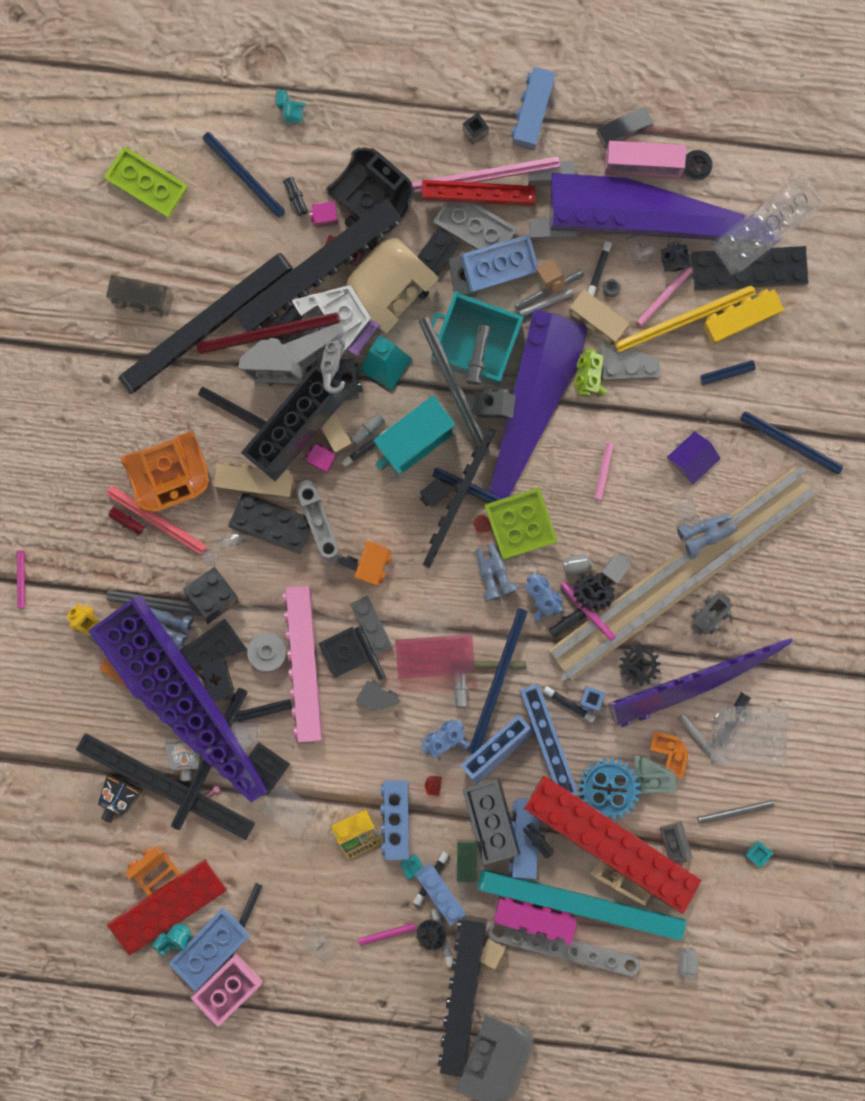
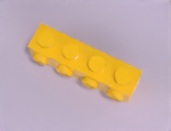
M766 289L758 293V297L755 299H751V297L744 299L740 302L741 305L735 308L733 305L723 310L724 313L718 316L714 313L706 317L707 321L704 322L703 327L711 344L719 343L781 314L784 308L775 289L770 292Z

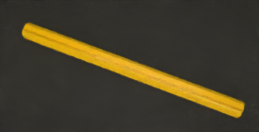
M748 286L615 342V348L618 353H621L735 305L744 299L754 297L756 295L755 289L752 286Z

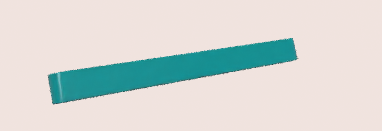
M481 869L477 889L488 893L677 940H683L687 920L522 878H514L510 875Z

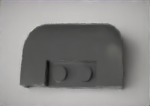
M485 1013V1019L475 1038L462 1073L461 1081L457 1085V1091L480 1101H509L515 1095L533 1051L534 1036L530 1027L524 1023H520V1026L512 1025Z

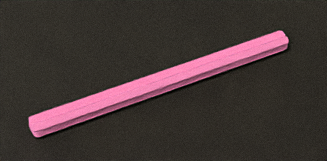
M559 157L428 180L477 183L557 169L560 167ZM422 181L412 182L414 193L422 192Z

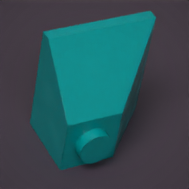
M379 335L369 350L360 371L392 391L412 358L398 346Z

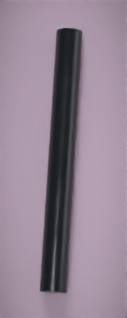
M255 883L239 923L244 928L263 887L259 883Z

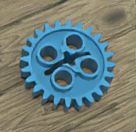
M605 757L602 764L599 760H596V767L589 764L591 771L584 770L587 776L580 777L584 784L578 785V787L583 788L579 795H584L585 798L582 801L587 802L588 805L606 817L612 816L615 821L618 814L621 818H624V811L630 814L629 807L636 808L633 801H640L636 794H641L642 791L637 790L636 787L640 786L641 783L635 782L639 775H632L635 769H627L629 763L622 766V759L615 763L614 757L611 758L610 762ZM598 773L605 774V783L597 782L596 775ZM617 775L625 777L626 782L624 785L616 784L615 778ZM609 784H612V788L627 789V792L612 791L611 794H608V790L593 789V786L607 787ZM600 792L604 795L605 799L602 803L595 801V793ZM617 794L622 795L624 798V803L621 805H617L613 800Z

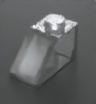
M257 722L232 724V731L247 754L258 742V738H261V726H258Z

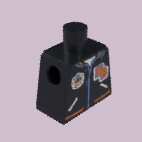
M112 773L107 774L98 801V805L105 808L101 819L112 823L116 814L121 817L125 816L141 795L143 789Z

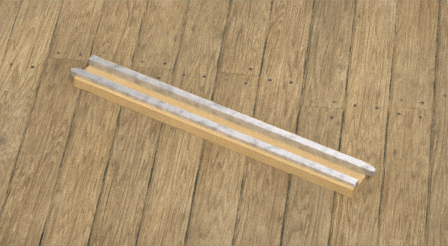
M794 467L732 512L730 514L732 519L718 527L721 530L735 525L737 531L718 541L716 544L703 546L699 549L698 556L692 560L684 548L614 600L610 607L607 606L605 611H599L596 615L616 635L613 641H610L589 619L551 647L548 651L564 671L560 679L566 680L569 678L571 681L815 500L817 497L811 488L809 489L801 479L806 469L804 467L797 470Z

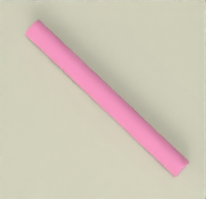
M691 268L685 269L636 321L637 324L642 327L693 270Z

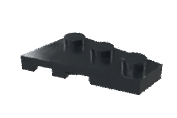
M223 619L180 650L189 666L194 667L245 651L247 648L228 621Z

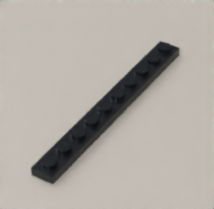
M84 733L76 748V751L178 805H181L189 789L188 786L88 733ZM198 793L190 810L244 840L248 839L256 823L201 793Z

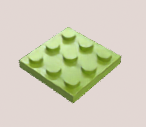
M540 487L484 505L503 559L558 542Z

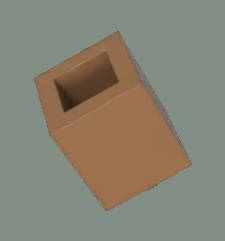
M553 259L536 268L538 278L548 294L559 291L566 286L564 276Z

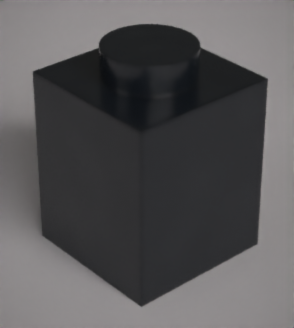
M476 113L462 123V131L472 145L479 142L489 133V127L479 113Z
M437 478L420 491L421 497L419 499L426 507L429 505L433 508L446 498L450 492Z

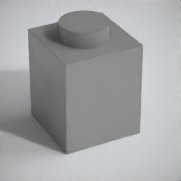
M621 553L620 555L614 554L600 573L614 584H617L631 566L628 563L629 559Z

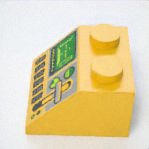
M367 808L331 825L332 831L348 860L383 843Z

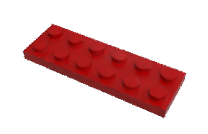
M205 858L108 922L107 926L130 956L156 939L160 934L171 929L175 924L180 923L225 893L227 888Z

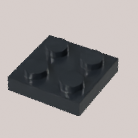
M353 626L318 643L335 678L370 661Z

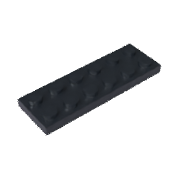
M806 246L698 251L691 253L694 291L739 289L748 286L754 288L797 286L809 283Z

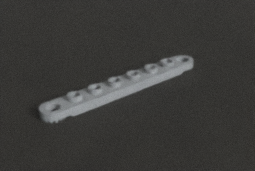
M494 922L488 929L490 938L496 942L629 976L635 975L640 969V963L635 956L576 940H573L572 945L565 944V939L563 938L552 940L544 936L542 932L539 935L524 931L525 928L521 927V930ZM501 926L504 929L503 935L495 936L492 932L493 928ZM633 960L635 962L634 969L630 971L625 969V962Z

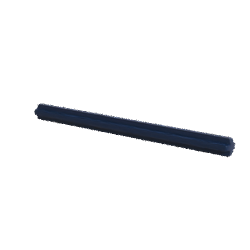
M517 609L468 750L472 754L482 745L528 613L525 609Z

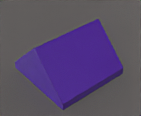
M695 431L667 456L692 485L721 459L712 443Z

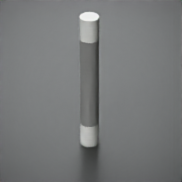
M432 909L433 919L443 926L439 909ZM446 936L442 950L447 966L450 967L452 966L453 956Z

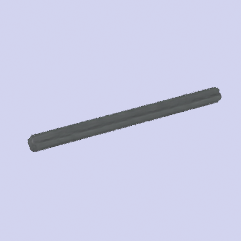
M423 317L419 319L421 329L476 446L479 447L484 438L429 317ZM489 447L485 455L490 453Z

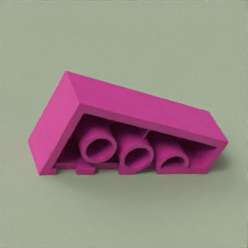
M508 897L498 898L493 919L494 923L521 930V927L525 928L524 931L531 934L539 935L542 932L548 939L556 940L563 938L565 939V944L572 945L577 925L575 917L571 915L572 913L561 910L557 912L553 911V908L537 907L533 903L524 901L521 903Z

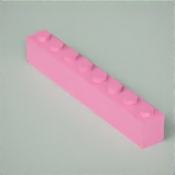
M310 586L286 588V592H283V602L287 604L288 611L284 612L285 623H289V630L286 631V640L290 642L291 650H287L288 661H292V669H289L290 681L293 680L294 688L290 689L291 700H295V707L292 708V717L296 719L297 727L293 728L294 738H298V742L321 741L323 739Z

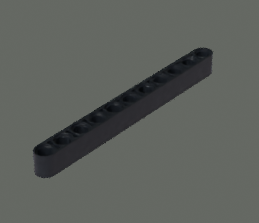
M282 253L273 256L118 377L120 383L129 394L139 390L235 316L234 313L292 271V265Z

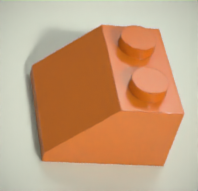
M366 541L355 578L376 586L379 585V582L383 583L386 572H383L385 564L389 565L392 554L389 553L390 549Z

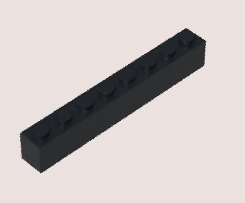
M464 915L462 920H458L457 932H460L459 939L455 940L454 951H457L456 959L453 958L451 970L454 971V977H450L448 987L452 991L451 997H447L446 1009H449L448 1016L444 1017L443 1028H446V1033L442 1035L440 1047H443V1054H439L437 1066H441L440 1074L462 1078L467 1062L487 925L486 918Z

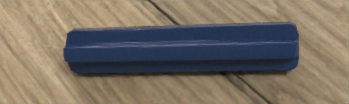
M753 360L702 374L700 381L702 385L754 371L756 365Z

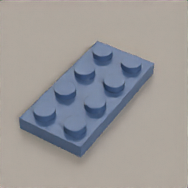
M530 234L460 254L470 292L537 272L538 264Z
M223 907L185 946L184 951H180L170 961L169 965L196 992L249 938L250 934Z

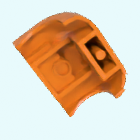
M193 430L144 450H137L121 456L120 459L131 481L135 504L138 508L145 511H160L195 498L202 494L209 483L208 467Z

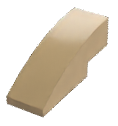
M333 413L321 429L335 454L352 446V443L337 416Z
M600 860L597 861L590 873L595 878L644 906L651 896L650 893Z

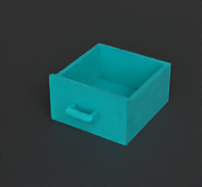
M455 291L447 314L443 315L437 312L434 314L431 322L433 328L437 318L444 320L440 333H436L453 371L467 376L469 370L468 362L472 359L478 325L490 327L483 360L485 369L482 370L480 380L499 387L524 317ZM432 352L431 363L438 365Z
M434 395L373 440L376 450L382 456L376 462L377 470L382 471L389 466L399 480L403 478L402 474L455 434L456 424Z

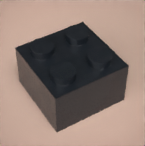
M215 566L183 588L185 596L207 625L239 603L237 595Z

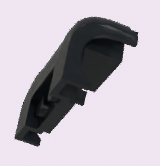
M358 147L353 150L351 160L346 169L333 183L326 187V193L339 205L342 204L358 219H361L388 199L403 220L414 200V188L409 178L373 148ZM391 229L387 230L384 233L385 237L382 238L381 241L385 240L389 236V234L392 232Z

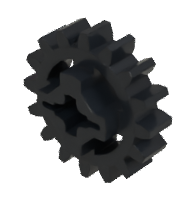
M589 572L588 577L582 574V577L577 579L573 587V597H578L576 603L581 602L582 609L588 607L589 612L595 609L596 613H598L600 608L605 611L607 606H611L615 594H613L615 588L610 587L611 581H605L606 576L600 578L599 573L593 576V573Z
M636 644V649L632 646L629 647V653L623 651L625 658H619L623 664L619 665L618 668H623L624 671L620 674L627 675L626 682L631 679L632 685H635L638 681L639 685L643 686V681L650 684V678L656 680L654 673H660V670L656 669V667L661 665V663L656 662L659 655L653 656L654 649L648 651L647 645H644L641 649L640 644ZM643 653L647 654L650 657L651 661H647L644 658ZM634 654L635 658L628 662L629 657ZM639 660L641 663L648 664L641 667L640 671L638 667H631V665L637 664ZM652 668L651 672L645 677L647 669ZM628 669H632L636 673L637 678L632 676Z

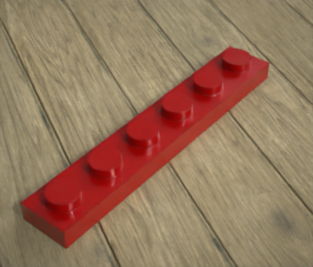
M422 180L421 183L422 200L518 206L535 205V186Z

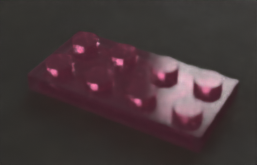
M472 634L395 640L398 679L475 673Z

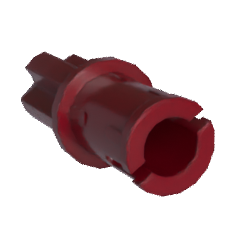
M113 507L108 513V516L121 524L122 528H127L138 537L145 529V526L131 518V515H126L116 507Z

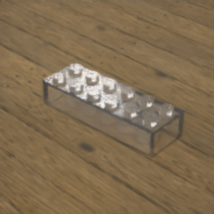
M802 174L787 183L710 244L731 275L736 274L748 267L824 207L825 204L806 176Z

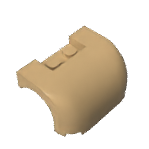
M391 238L385 241L382 240L348 276L346 286L351 285L370 315L371 320L381 326L380 329L387 333L399 321L398 317L423 290L426 292L438 280V276L401 240Z

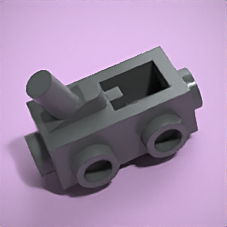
M719 593L715 595L710 594L705 599L704 603L706 605L702 610L698 608L691 615L693 618L691 621L693 624L692 629L699 635L702 633L704 635L714 633L719 627L717 623L721 619L725 620L731 614L730 609L732 605L729 603L731 600L723 593L721 595ZM716 603L720 606V609L718 611L713 609V606Z

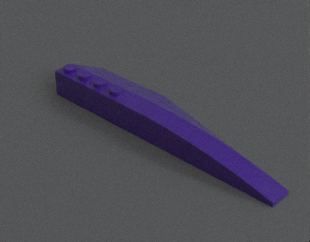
M551 173L549 230L774 243L775 224L624 177Z
M141 595L131 599L88 630L131 694L136 699L139 698L147 709L160 717L164 724L171 727L173 732L191 749L204 757V760L209 765L215 767L223 778L226 777L232 783V786L247 800L253 802L267 792L255 768L216 704Z

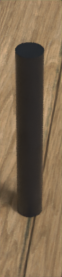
M361 625L354 628L378 679L385 678L386 675Z

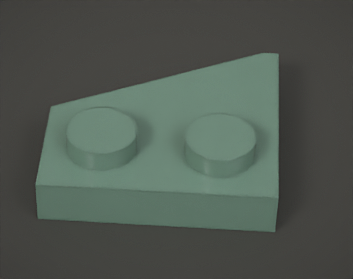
M635 755L636 775H639L636 782L641 783L637 790L642 791L641 793L677 792L674 771L641 755Z

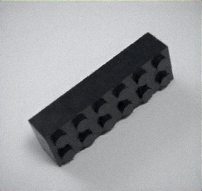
M315 364L241 453L276 482L350 393L345 387L336 394L328 393L323 387L322 370ZM332 378L331 387H339L341 383Z

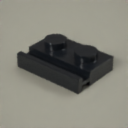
M438 228L417 257L430 270L439 275L449 262V258L460 247V243Z

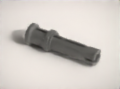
M478 325L472 359L468 362V375L464 381L468 384L481 385L482 383L480 379L482 370L485 369L483 360L490 327L486 325Z

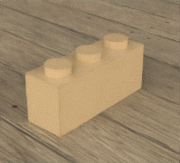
M585 290L580 293L569 309L572 318L577 321L582 320L586 323L585 327L593 333L595 331L602 335L600 338L608 344H615L630 324Z

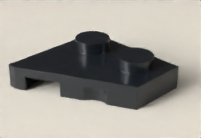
M261 742L257 743L248 756L267 790L266 793L269 795L291 763Z

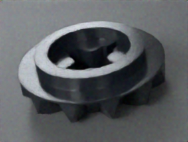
M702 150L689 152L685 160L684 172L686 176L693 180H703L709 176L713 167L711 157ZM695 161H697L698 164H703L702 166H700V171L697 170V168L692 167Z
M432 919L425 920L416 929V939L420 943L419 946H423L426 950L435 951L444 945L446 933L439 922ZM429 931L430 934L436 935L432 938V940L429 937H425V935L428 934Z

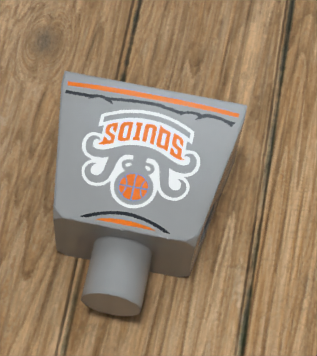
M180 738L165 739L171 770H180L181 781L192 780V769L199 768L202 756L191 749Z

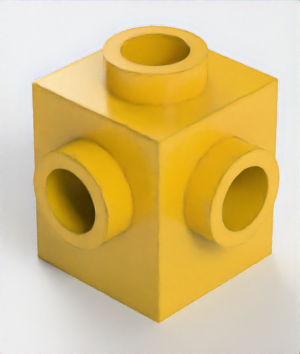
M77 603L66 616L70 622L69 626L74 631H81L87 636L90 634L88 630L100 622L94 615L95 610L87 604L84 607Z

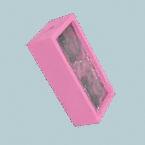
M609 141L605 155L604 174L680 179L685 169L686 145Z

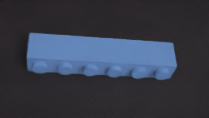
M536 683L520 689V694L552 781L573 795H578L539 684Z

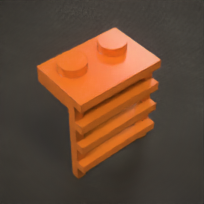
M160 845L154 849L152 846L142 853L144 857L139 862L137 859L127 866L129 870L125 872L129 879L134 877L148 896L152 894L149 888L171 870L176 873V877L182 874L170 860L169 856L161 849ZM166 861L170 867L146 886L142 879L162 862Z

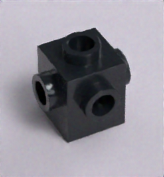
M672 242L667 244L668 247L660 249L664 272H678L691 267L687 245Z

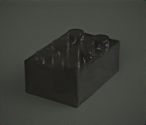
M111 275L106 297L117 309L126 310V308H131L135 313L144 314V312H149L154 317L163 318V315L169 317L173 293L168 286Z

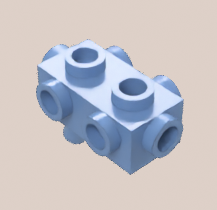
M534 572L526 579L527 583L524 588L536 601L534 604L538 608L533 617L535 620L540 621L544 613L549 617L552 613L557 615L564 609L561 596L556 591L553 592L549 587V581L544 576L541 577L540 574Z
M452 719L444 722L437 731L426 735L425 739L421 741L423 745L420 746L427 756L431 754L435 759L450 747L454 748L456 745L467 749L469 742L463 739L466 735L462 731L465 729L459 719L456 721Z

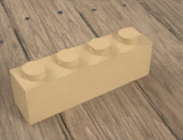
M222 462V465L217 464L214 480V488L292 498L295 476L290 474L289 470H285L275 482L261 469H252L253 466L241 464V467L233 466L234 463Z

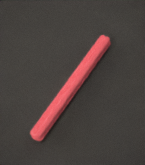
M114 486L108 489L106 495L196 553L202 554L205 551L206 545L155 512L138 508L133 498Z

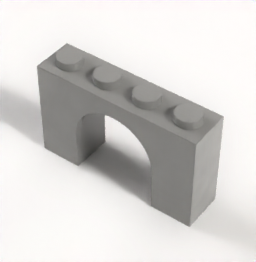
M560 161V167L557 169L528 173V185L551 186V173L578 175V167H574V161ZM530 218L529 234L531 242L574 241L576 236L580 234V232L549 230L550 218Z

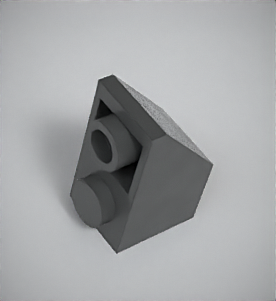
M373 679L372 682L369 680L366 682L355 701L370 710H376L399 704L401 700L398 699L399 694L390 689L388 692L381 688L383 685Z

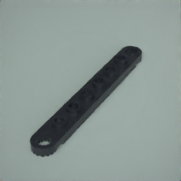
M489 427L480 446L474 448L471 455L474 459L471 465L467 464L463 471L465 477L462 482H458L454 490L457 493L454 500L450 499L446 506L448 513L446 517H441L437 525L440 527L438 533H434L429 543L432 546L422 566L430 569L493 440L492 438H494L495 429Z

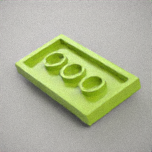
M123 146L103 177L109 183L168 219L188 189L187 184Z

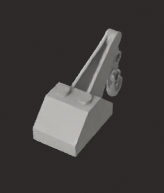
M333 324L286 344H282L280 340L275 338L261 340L240 357L238 369L254 382L299 384L308 374L305 368L323 354L321 363L323 387L328 393L336 394L345 385V382L342 381L339 387H331V380L339 368L342 351L339 340L344 336V331L339 325Z

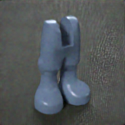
M730 514L703 519L693 526L679 525L676 527L680 540L685 542V550L691 560L698 556L699 549L703 546L716 544L737 531L735 525L721 530L718 527L732 519ZM706 533V534H705L704 536H702V537L689 540V539H691L693 536H695V535H697V534Z
M493 543L488 544L491 558L486 560L481 547L476 549V557L480 569L479 575L485 581L487 589L483 595L485 602L501 597L494 581V575L498 579L503 596L519 590L517 584L511 583L508 580L506 565L502 562Z
M150 608L180 651L186 643L188 636L170 630L166 626H173L185 633H189L194 618L185 616L183 619L174 617L168 611L163 612Z

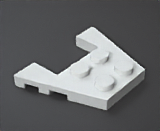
M351 285L292 300L301 316L317 306L320 307L324 315L335 312L340 315V323L337 325L344 331V336L339 340L342 346L341 356L371 320L370 315Z

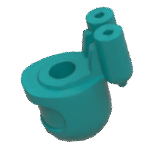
M276 90L275 105L279 110H283V120L290 125L300 124L303 120V108L306 107V103L290 101L288 92Z
M175 924L167 935L163 933L158 936L152 948L158 951L157 953L162 957L171 948L184 951L186 944L191 938V931L184 924Z

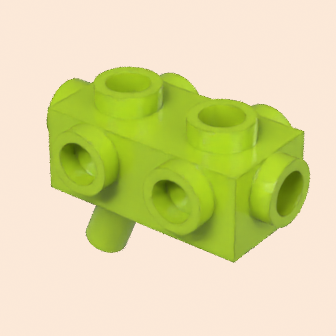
M586 349L584 354H580L577 362L578 373L574 386L575 392H579L580 396L590 397L591 394L595 393L604 396L607 392L600 385L603 355L596 354L595 350Z

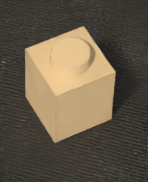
M489 936L482 951L481 966L489 970L491 968L495 969L507 945L496 942Z

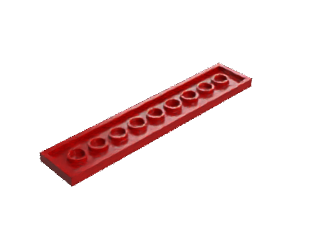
M546 776L541 777L523 809L680 914L685 913L702 881Z

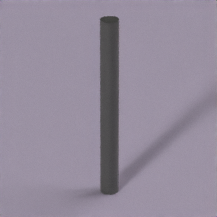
M582 269L564 278L566 286L585 276ZM544 288L517 302L514 306L519 311L549 294Z

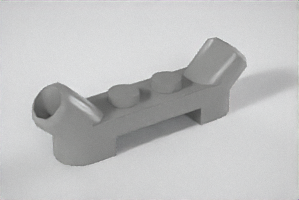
M311 480L302 481L297 485L296 491L324 564L327 566L335 565L340 562L342 555L314 482Z

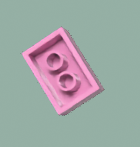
M235 953L193 994L191 999L218 1027L261 986L263 980Z

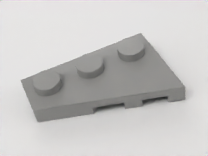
M604 342L600 343L601 355H603L602 381L660 377L658 357L629 349L618 353L615 345Z

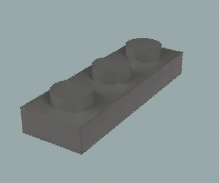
M368 595L351 603L375 655L392 648L393 646Z

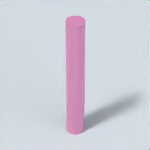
M606 443L594 497L597 500H602L614 446L611 443Z

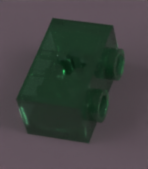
M457 840V882H476L477 841Z

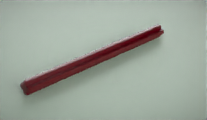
M335 312L200 342L197 344V351L203 354L340 323V315Z

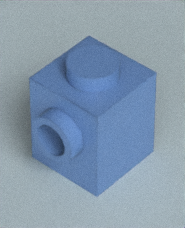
M585 686L579 704L583 705V710L592 713L594 709L599 711L605 692Z

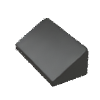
M682 821L659 827L669 859L675 863H682L693 858Z

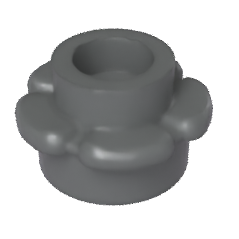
M615 279L605 281L602 285L603 294L607 297H616L621 290L620 284Z

